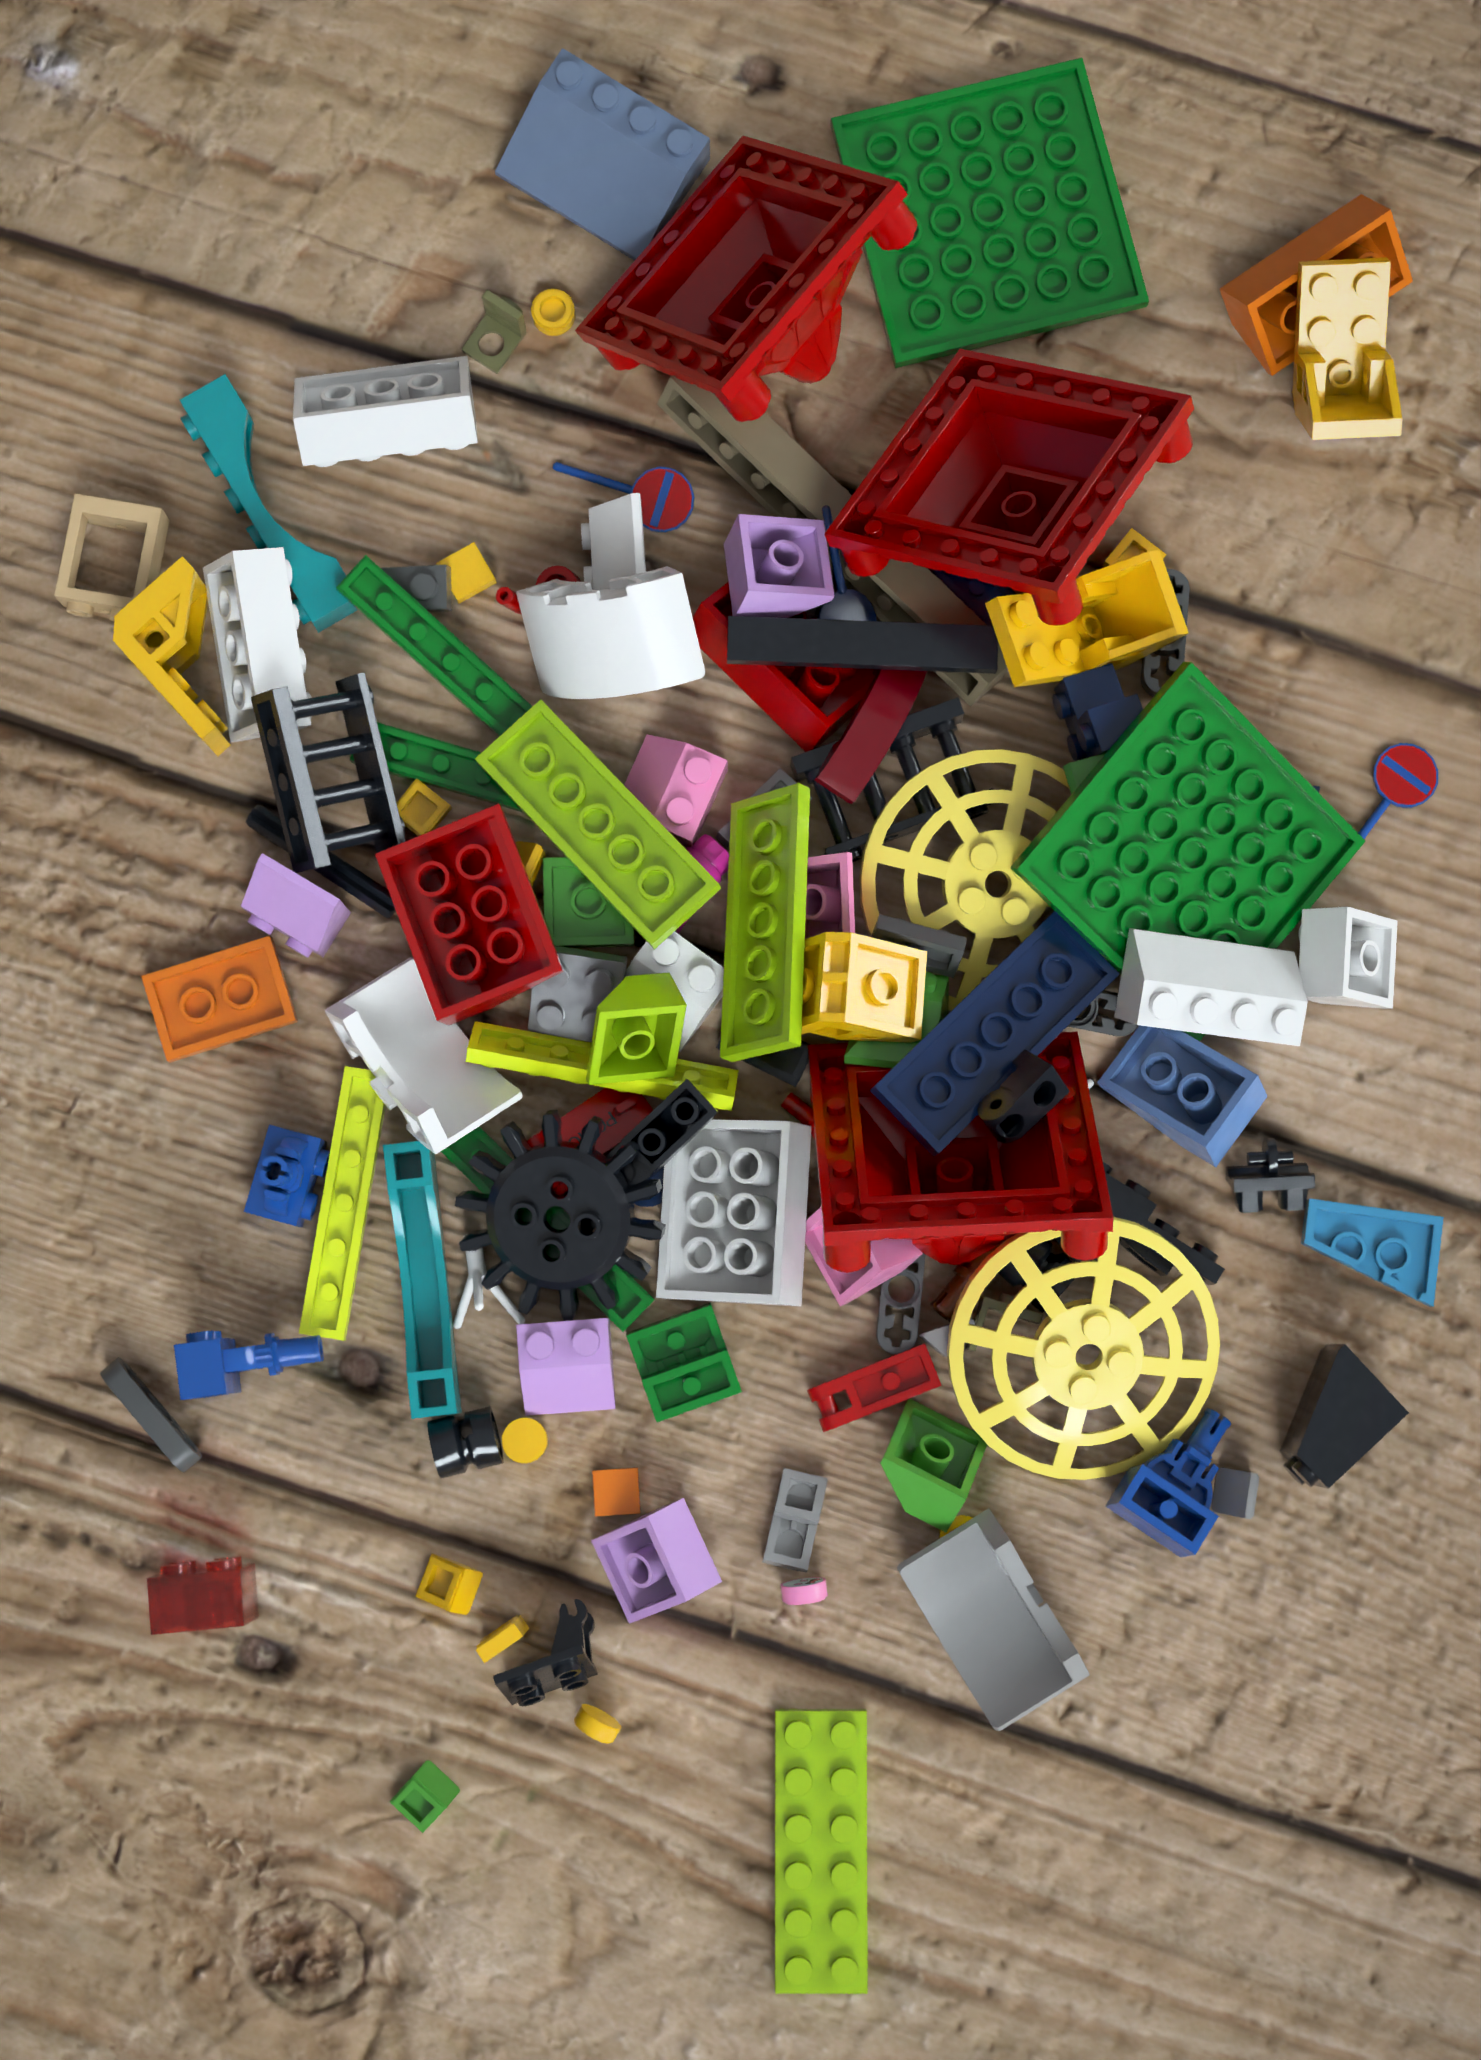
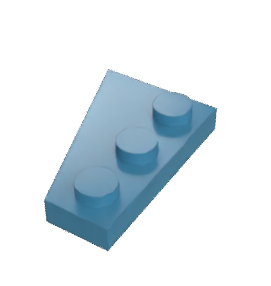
M1310 1198L1306 1199L1301 1237L1302 1245L1418 1302L1434 1307L1444 1217Z

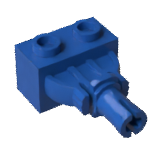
M269 1124L244 1212L303 1228L305 1219L311 1221L317 1207L318 1195L313 1193L317 1176L324 1177L327 1171L330 1151L325 1150L327 1141Z
M212 1330L186 1334L187 1343L174 1345L180 1400L241 1393L239 1372L268 1368L269 1375L273 1376L280 1375L284 1367L321 1362L324 1360L321 1336L280 1339L274 1333H268L264 1337L265 1344L236 1348L235 1339L222 1338L221 1331Z
M1206 1408L1203 1417L1187 1443L1183 1444L1180 1440L1172 1439L1164 1453L1153 1456L1144 1464L1129 1468L1106 1504L1107 1508L1180 1558L1196 1555L1219 1517L1209 1510L1212 1502L1211 1481L1219 1468L1215 1464H1209L1212 1461L1211 1455L1225 1431L1229 1429L1231 1422L1225 1417H1222L1221 1420L1218 1419L1220 1414L1209 1408Z

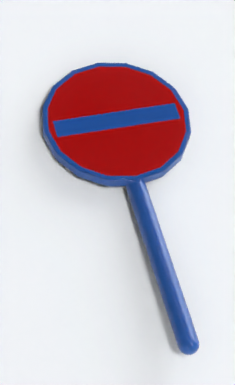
M555 462L552 465L555 471L627 494L640 493L643 526L651 531L665 533L678 529L687 522L694 508L695 496L690 482L682 473L673 468L659 466L646 470L631 486L559 462Z
M1399 743L1388 747L1378 756L1373 767V782L1377 792L1383 799L1358 834L1365 839L1390 804L1396 807L1412 808L1423 804L1434 794L1438 785V768L1433 757L1425 749L1415 744Z

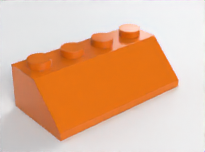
M1360 194L1219 290L1232 325L1265 371L1273 376L1294 362L1299 262L1387 257L1391 261L1389 297L1413 282L1391 209Z

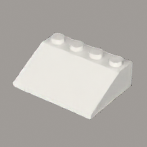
M712 1119L664 1166L661 1223L666 1224L665 1234L659 1241L656 1298L802 1306L812 1126L792 1121Z

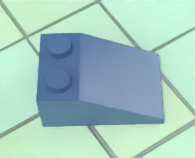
M1141 1025L1138 1026L1097 1082L1101 1088L1178 1145L1214 1167L1218 1166L1268 1097L1257 1074L1179 1030Z

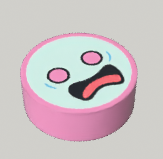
M822 1577L795 1579L780 1585L782 1601L788 1605L815 1603L824 1600L828 1596L826 1579Z

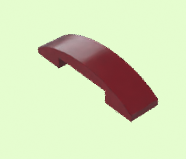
M874 669L872 673L875 675L843 736L833 744L814 781L850 805L854 803L901 729L921 689L927 671Z

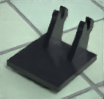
M575 1599L574 1601L577 1608V1614L574 1617L569 1615L566 1604L561 1605L559 1609L560 1617L550 1656L493 1675L495 1685L511 1705L518 1703L519 1706L523 1707L536 1704L545 1699V1693L559 1688H562L563 1691L575 1690L588 1684V1678L598 1675L592 1660L590 1635L595 1628V1621L581 1600Z

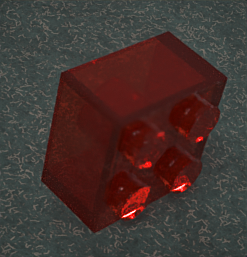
M242 1556L215 1558L214 1561L206 1562V1568H197L196 1560L171 1562L168 1565L160 1566L159 1574L147 1578L151 1635L245 1626L259 1618L255 1563L242 1564Z

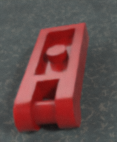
M923 1343L807 1389L811 1402L816 1401L822 1415V1418L818 1420L823 1432H826L942 1385L927 1347ZM846 1390L852 1406L839 1411L833 1394Z

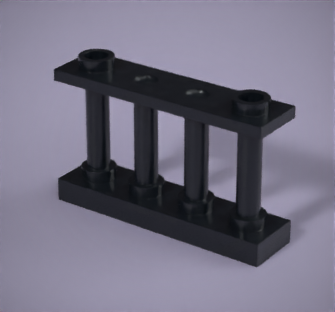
M365 672L335 681L338 691L335 694L293 701L290 698L287 686L271 689L251 697L290 861L295 873L331 865L329 851L374 842L376 852L378 853L405 842V824L398 812L373 708L374 696L367 683ZM337 711L343 712L349 737L309 745L301 743L297 719ZM353 754L359 781L316 790L312 787L307 768L308 763ZM364 798L370 824L327 834L323 832L318 813L319 807Z
M958 697L906 717L889 748L891 754L897 755L906 781L921 771L913 749L916 745L915 739L931 734L933 739H938L945 758L962 754L954 733L958 730L956 724L962 722L965 714ZM835 741L791 757L790 767L796 782L807 779L808 784H813L836 844L825 848L824 855L850 852L852 853L853 863L862 859V851L864 850L869 833L852 838L837 796L814 781L833 744L837 742ZM968 767L955 769L950 772L960 797L977 792ZM874 772L864 787L863 792L875 821L886 804V800ZM927 785L913 796L919 815L897 823L893 821L883 843L919 831L929 818L941 809V807H935ZM992 803L971 807L965 811L970 819H974L988 813L987 806Z

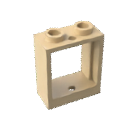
M74 494L54 594L57 600L66 607V612L80 617H92L93 612L109 614V619L114 621V615L159 577L170 522L162 508ZM87 524L145 533L133 598L75 588Z

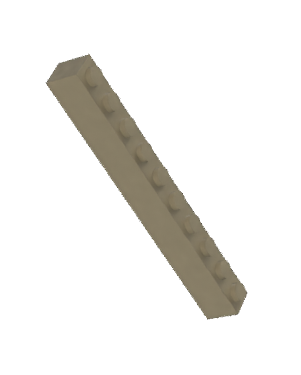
M675 376L670 377L657 405L772 516L824 520L822 507L828 505L834 521L852 495L767 413L753 421H736L713 393L699 388L695 384L682 381ZM827 542L830 567L833 569L829 545ZM839 549L846 587L864 594L872 603L876 616L882 622L986 625L972 609L968 608L928 568L913 565L911 562L890 559L887 566L876 575L856 576L847 568L842 552ZM998 642V669L996 674L934 672L969 706H972L1008 672V668Z

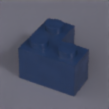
M1113 663L1063 678L1054 688L1055 694L1052 696L1055 712L1060 720L1065 719L1070 735L1067 736V745L1074 761L1107 753L1143 710L1138 694L1124 697Z

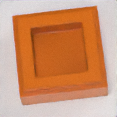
M638 1467L592 1471L595 1517L641 1514Z

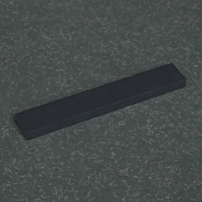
M728 616L727 664L996 674L998 669V639L991 625Z

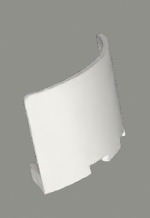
M666 566L640 574L611 579L608 581L610 588L592 590L590 581L570 582L554 579L516 591L540 688L544 694L566 699L609 698L672 687L701 679L705 675L703 659L682 572Z
M412 957L325 1009L332 1026L351 1058L354 1059L360 1055L376 1077L370 1081V1086L389 1110L396 1106L400 1108L408 1123L406 1124V1129L434 1154L439 1153L523 1097L520 1089L506 1080L494 1068L466 1062L469 1039L457 1023L448 1026L436 1020L416 963Z

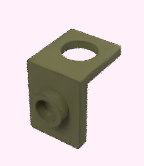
M486 290L482 295L485 316L462 347V351L495 374H498L527 331L522 309L507 297L501 296L499 298L489 290ZM495 333L503 338L504 348L498 355L487 356L480 351L479 342L484 335Z
M1000 1293L998 1301L988 1297H981L974 1318V1324L983 1327L988 1309L1003 1314L1014 1296ZM1024 1309L1018 1318L1031 1323L1041 1324L1043 1314ZM967 1343V1350L976 1351L977 1345Z

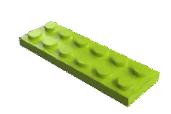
M541 699L475 758L478 765L654 950L721 889L719 883Z
M800 783L731 803L720 1058L730 1062L801 1046L810 788Z
M775 1709V1994H868L866 1709Z

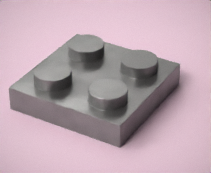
M555 946L564 972L532 987L528 1031L592 1042L597 1006L625 978L627 957Z

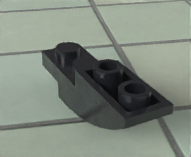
M686 1079L632 1129L606 1157L608 1159L612 1158L622 1145L634 1140L640 1148L634 1160L621 1168L620 1172L628 1185H635L646 1179H651L713 1119L718 1111L690 1080ZM581 1219V1227L584 1231L593 1232L596 1229V1224L592 1219Z
M1103 1162L1113 1217L1136 1222L1160 1234L1183 1253L1199 1272L1204 1283L1207 1285L1216 1284L1225 1268L1215 1263L1219 1256L1199 1243H1195L1192 1248L1177 1239L1180 1232L1176 1228L1158 1218L1154 1224L1148 1221L1157 1204L1148 1199L1151 1192L1130 1179L1125 1184L1121 1183L1109 1175L1113 1169ZM1119 1237V1243L1142 1264L1160 1276L1168 1275L1173 1264L1161 1254L1135 1240Z

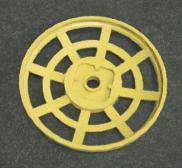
M1004 749L975 750L947 757L924 768L906 781L886 802L872 825L863 850L859 875L860 904L870 937L879 916L875 880L878 863L904 869L903 897L911 923L940 930L956 920L963 928L975 934L969 958L962 957L957 969L964 972L956 998L949 996V1010L951 1011L980 984L982 977H987L998 966L986 964L993 938H1007L1017 935L1022 943L1035 930L1032 925L1041 917L1046 907H1050L1010 867L1031 843L1029 839L1020 835L1026 809L1036 813L1047 822L1056 813L1052 807L1037 798L1029 796L1033 771L1037 770L1045 773L1068 788L1069 785L1065 771L1062 768L1028 753ZM980 763H1008L1016 765L1011 791L1003 789L982 790L957 798L943 775L955 769ZM927 785L941 806V809L935 812L921 827L911 844L909 852L883 846L886 833L899 811L915 793ZM989 803L1008 804L1002 830L978 832L965 811L971 807ZM950 820L962 842L953 850L947 861L923 856L933 835L944 823ZM994 871L1002 872L1008 880L1006 892L999 897L991 896L985 888L987 876ZM918 873L942 879V893L946 904L925 917L918 898Z
M1114 1217L1113 1232H1108L1107 1250L1102 1256L1097 1258V1261L1067 1263L1052 1268L1043 1274L1029 1256L1027 1250L1039 1243L1060 1237L1061 1231L1048 1230L1045 1232L1017 1233L991 1252L969 1277L956 1302L949 1325L947 1344L949 1377L958 1404L971 1427L990 1448L1009 1462L1033 1473L1057 1479L1087 1480L1109 1477L1128 1471L1129 1468L1141 1465L1153 1456L1161 1454L1167 1449L1172 1439L1178 1440L1196 1419L1210 1394L1217 1372L1220 1350L1218 1318L1211 1295L1199 1272L1177 1247L1160 1234L1136 1222ZM1119 1237L1135 1240L1157 1251L1179 1270L1181 1275L1160 1292L1153 1283L1141 1274L1116 1264ZM1012 1262L1027 1285L1019 1290L1009 1302L998 1322L996 1330L969 1324L972 1311L984 1289L1002 1268ZM1094 1276L1091 1299H1079L1063 1304L1052 1289V1286L1072 1278ZM1113 1280H1118L1134 1287L1146 1296L1149 1302L1128 1317L1121 1309L1110 1303ZM1191 1290L1194 1291L1199 1300L1206 1322L1208 1342L1206 1360L1182 1359L1181 1330L1172 1307ZM1034 1298H1037L1048 1316L1040 1324L1034 1338L1011 1334L1012 1328L1022 1311ZM1160 1317L1164 1322L1168 1335V1358L1144 1355L1143 1344L1139 1335L1140 1332ZM965 1343L992 1349L993 1376L998 1392L1003 1400L981 1412H978L972 1401L965 1378L963 1359ZM1086 1344L1098 1346L1099 1355L1094 1362L1087 1365L1076 1362V1353L1080 1347ZM1007 1352L1031 1357L1032 1365L1038 1380L1014 1393L1008 1377ZM1139 1375L1164 1376L1155 1396L1139 1412L1127 1396ZM1178 1377L1202 1378L1199 1391L1187 1412L1167 1434L1158 1439L1147 1422L1167 1402ZM1050 1395L1059 1403L1068 1406L1063 1429L1054 1428L1040 1421L1026 1408ZM1110 1404L1124 1422L1103 1431L1081 1433L1087 1410L1106 1407ZM1015 1416L1021 1424L1033 1433L1058 1443L1052 1465L1037 1462L1018 1453L1000 1440L990 1428ZM1132 1433L1144 1449L1130 1458L1107 1466L1084 1469L1071 1468L1077 1446L1106 1444Z

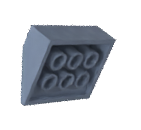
M562 48L539 82L495 170V175L635 261L672 218L709 162L710 138Z

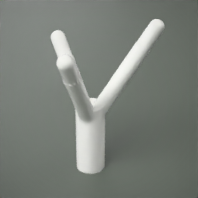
M483 1247L476 1251H465L469 1275L453 1321L455 1329H459L462 1326L472 1293L475 1309L480 1311L484 1307L483 1285L481 1282L487 1270ZM497 1285L491 1288L490 1291L518 1324H524L525 1318L500 1286Z

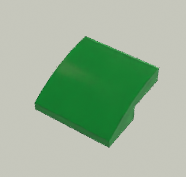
M711 1303L626 1333L657 1423L742 1392Z

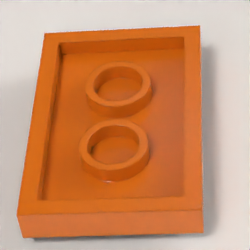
M270 935L141 976L165 1057L170 1063L298 1022L274 941Z

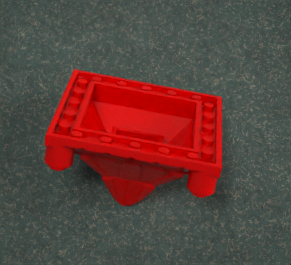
M742 136L575 331L584 342L595 346L615 370H631L640 364L653 367L658 371L673 375L682 381L695 384L697 387L713 393L736 421L756 420L766 412L771 399V391L760 376L780 372L799 382L811 384L824 379L829 374L831 366L836 359L841 332L842 306L840 303L863 253L861 247L872 236L881 249L899 250L907 246L914 237L918 225L917 219L903 201L908 194L899 181Z
M959 349L824 535L830 547L841 550L847 568L856 576L876 575L887 566L890 559L911 562L913 565L933 570H943L949 574L969 579L975 578L981 582L1001 587H1011L1013 590L1029 593L1032 596L1037 615L1043 623L1053 626L1065 625L1073 621L1083 608L1082 597L1076 581L1077 575L1086 564L1087 558L1095 551L1105 536L1107 529L1112 526L1125 507L1126 501L1134 494L1144 479V475L1151 469L1155 461L1159 463H1175L1191 451L1193 442L1187 419L1194 410L1191 395Z
M1078 1031L1061 1032L1037 1056L1054 1067L1070 1092L1023 1137L1012 1143L998 1142L980 1116L977 1115L935 1157L870 1092V1089L892 1068L844 1063V1055L848 1043L808 1045L810 1101L813 1106L823 1222V1255L826 1264L830 1268L845 1273L864 1268L870 1261L871 1240H882L884 1238L912 1240V1244L923 1254L941 1264L958 1265L974 1260L1004 1240L1005 1235L1045 1232L1048 1230L1061 1231V1247L1072 1258L1086 1261L1096 1259L1105 1253L1108 1246V1232H1113L1114 1217Z

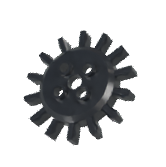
M548 1110L543 1115L541 1125L544 1143L533 1147L528 1144L518 1125L512 1121L500 1130L503 1141L514 1156V1159L507 1166L502 1165L490 1154L480 1150L469 1161V1164L477 1172L487 1176L494 1184L490 1194L471 1190L462 1191L456 1197V1207L467 1211L486 1213L487 1223L486 1229L472 1231L459 1242L461 1251H476L484 1246L493 1245L501 1261L487 1271L481 1284L489 1290L501 1284L510 1272L526 1280V1287L519 1297L518 1309L519 1312L526 1315L539 1301L541 1288L544 1287L559 1291V1309L564 1321L573 1320L579 1308L576 1288L589 1283L595 1290L599 1301L607 1310L613 1308L619 1302L620 1297L617 1288L607 1276V1272L614 1265H617L630 1276L643 1281L652 1268L643 1258L633 1254L626 1248L630 1238L634 1236L646 1240H660L665 1234L666 1224L656 1220L635 1218L634 1202L650 1200L662 1189L660 1179H646L635 1185L627 1184L620 1169L634 1160L640 1148L634 1140L622 1145L610 1159L594 1150L596 1141L602 1133L603 1119L593 1116L582 1128L579 1143L567 1142L562 1140V1122L558 1110ZM554 1182H564L568 1187V1194L565 1196L557 1195L553 1190ZM554 1206L564 1208L570 1216L569 1227L562 1230L551 1227L546 1219L547 1210ZM518 1209H529L532 1213V1221L524 1222L520 1220L517 1214ZM581 1219H592L596 1224V1230L594 1232L584 1231L581 1227ZM548 1244L556 1245L560 1250V1257L550 1258L545 1252V1246Z

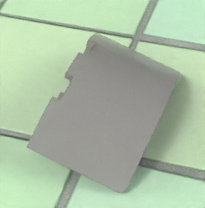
M989 1508L897 1566V1570L994 1730H1003L1090 1675L1078 1651L1048 1604L1045 1603L1038 1607L1043 1602V1599L1035 1588L1034 1581L1012 1542Z

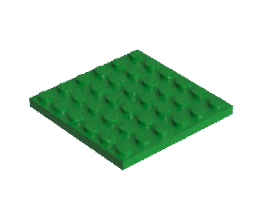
M1083 58L831 118L830 126L840 163L899 181L908 194L903 201L917 219L918 225L914 237L902 249L883 250L877 245L872 236L863 244L866 262L895 368L953 355L959 349L973 350L1148 306V294Z
M1183 661L1010 868L1122 974L1129 928L1277 949L1302 919V909H1310L1365 843V840L1192 662ZM1182 1031L1198 1041H1201L1206 1035Z

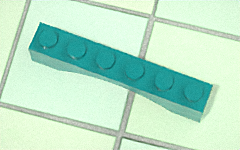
M226 374L180 399L182 406L187 412L186 415L180 418L193 441L200 437L203 439L209 451L202 454L215 478L224 474L231 487L225 490L224 493L237 515L246 511L253 524L247 527L246 530L258 549L283 547L285 559L290 562L292 568V583L290 587L297 597L292 601V604L296 605L302 624L305 625L311 621L319 633L357 611L358 609L336 590L338 584L346 577L337 559L317 552L294 539L275 522L264 507L257 493L252 472L251 442L254 423Z
M419 1141L383 1145L387 1189L395 1230L402 1287L406 1340V1373L411 1419L462 1413L435 1154Z

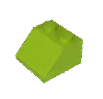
M670 972L626 976L597 1006L586 1075L588 1085L674 1077L687 1004Z

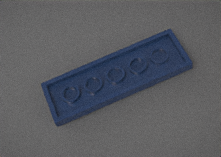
M1054 911L872 1087L870 1092L935 1157L978 1115V1106L981 1100L990 1092L999 1089L1000 1085L1016 1070L1012 1061L1024 1049L1038 1056L1119 973L1094 947Z

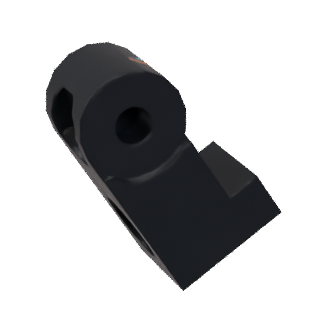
M1025 1049L1012 1061L1016 1070L1000 1085L999 1089L987 1094L978 1106V1115L995 1139L1001 1143H1012L1019 1140L1070 1092L1051 1064Z

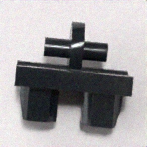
M1274 1138L1263 1140L1262 1152H1247V1166L1226 1167V1181L1233 1190L1236 1207L1241 1213L1262 1211L1263 1191L1278 1190V1206L1280 1209L1287 1211L1304 1210L1308 1189L1315 1188V1174L1309 1172L1307 1163H1293L1294 1155L1292 1150L1277 1151Z

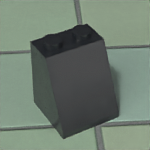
M1327 1344L1320 1350L1280 1449V1452L1288 1460L1283 1464L1284 1468L1301 1485L1306 1483L1310 1487L1314 1485L1329 1489L1409 1414L1346 1344Z

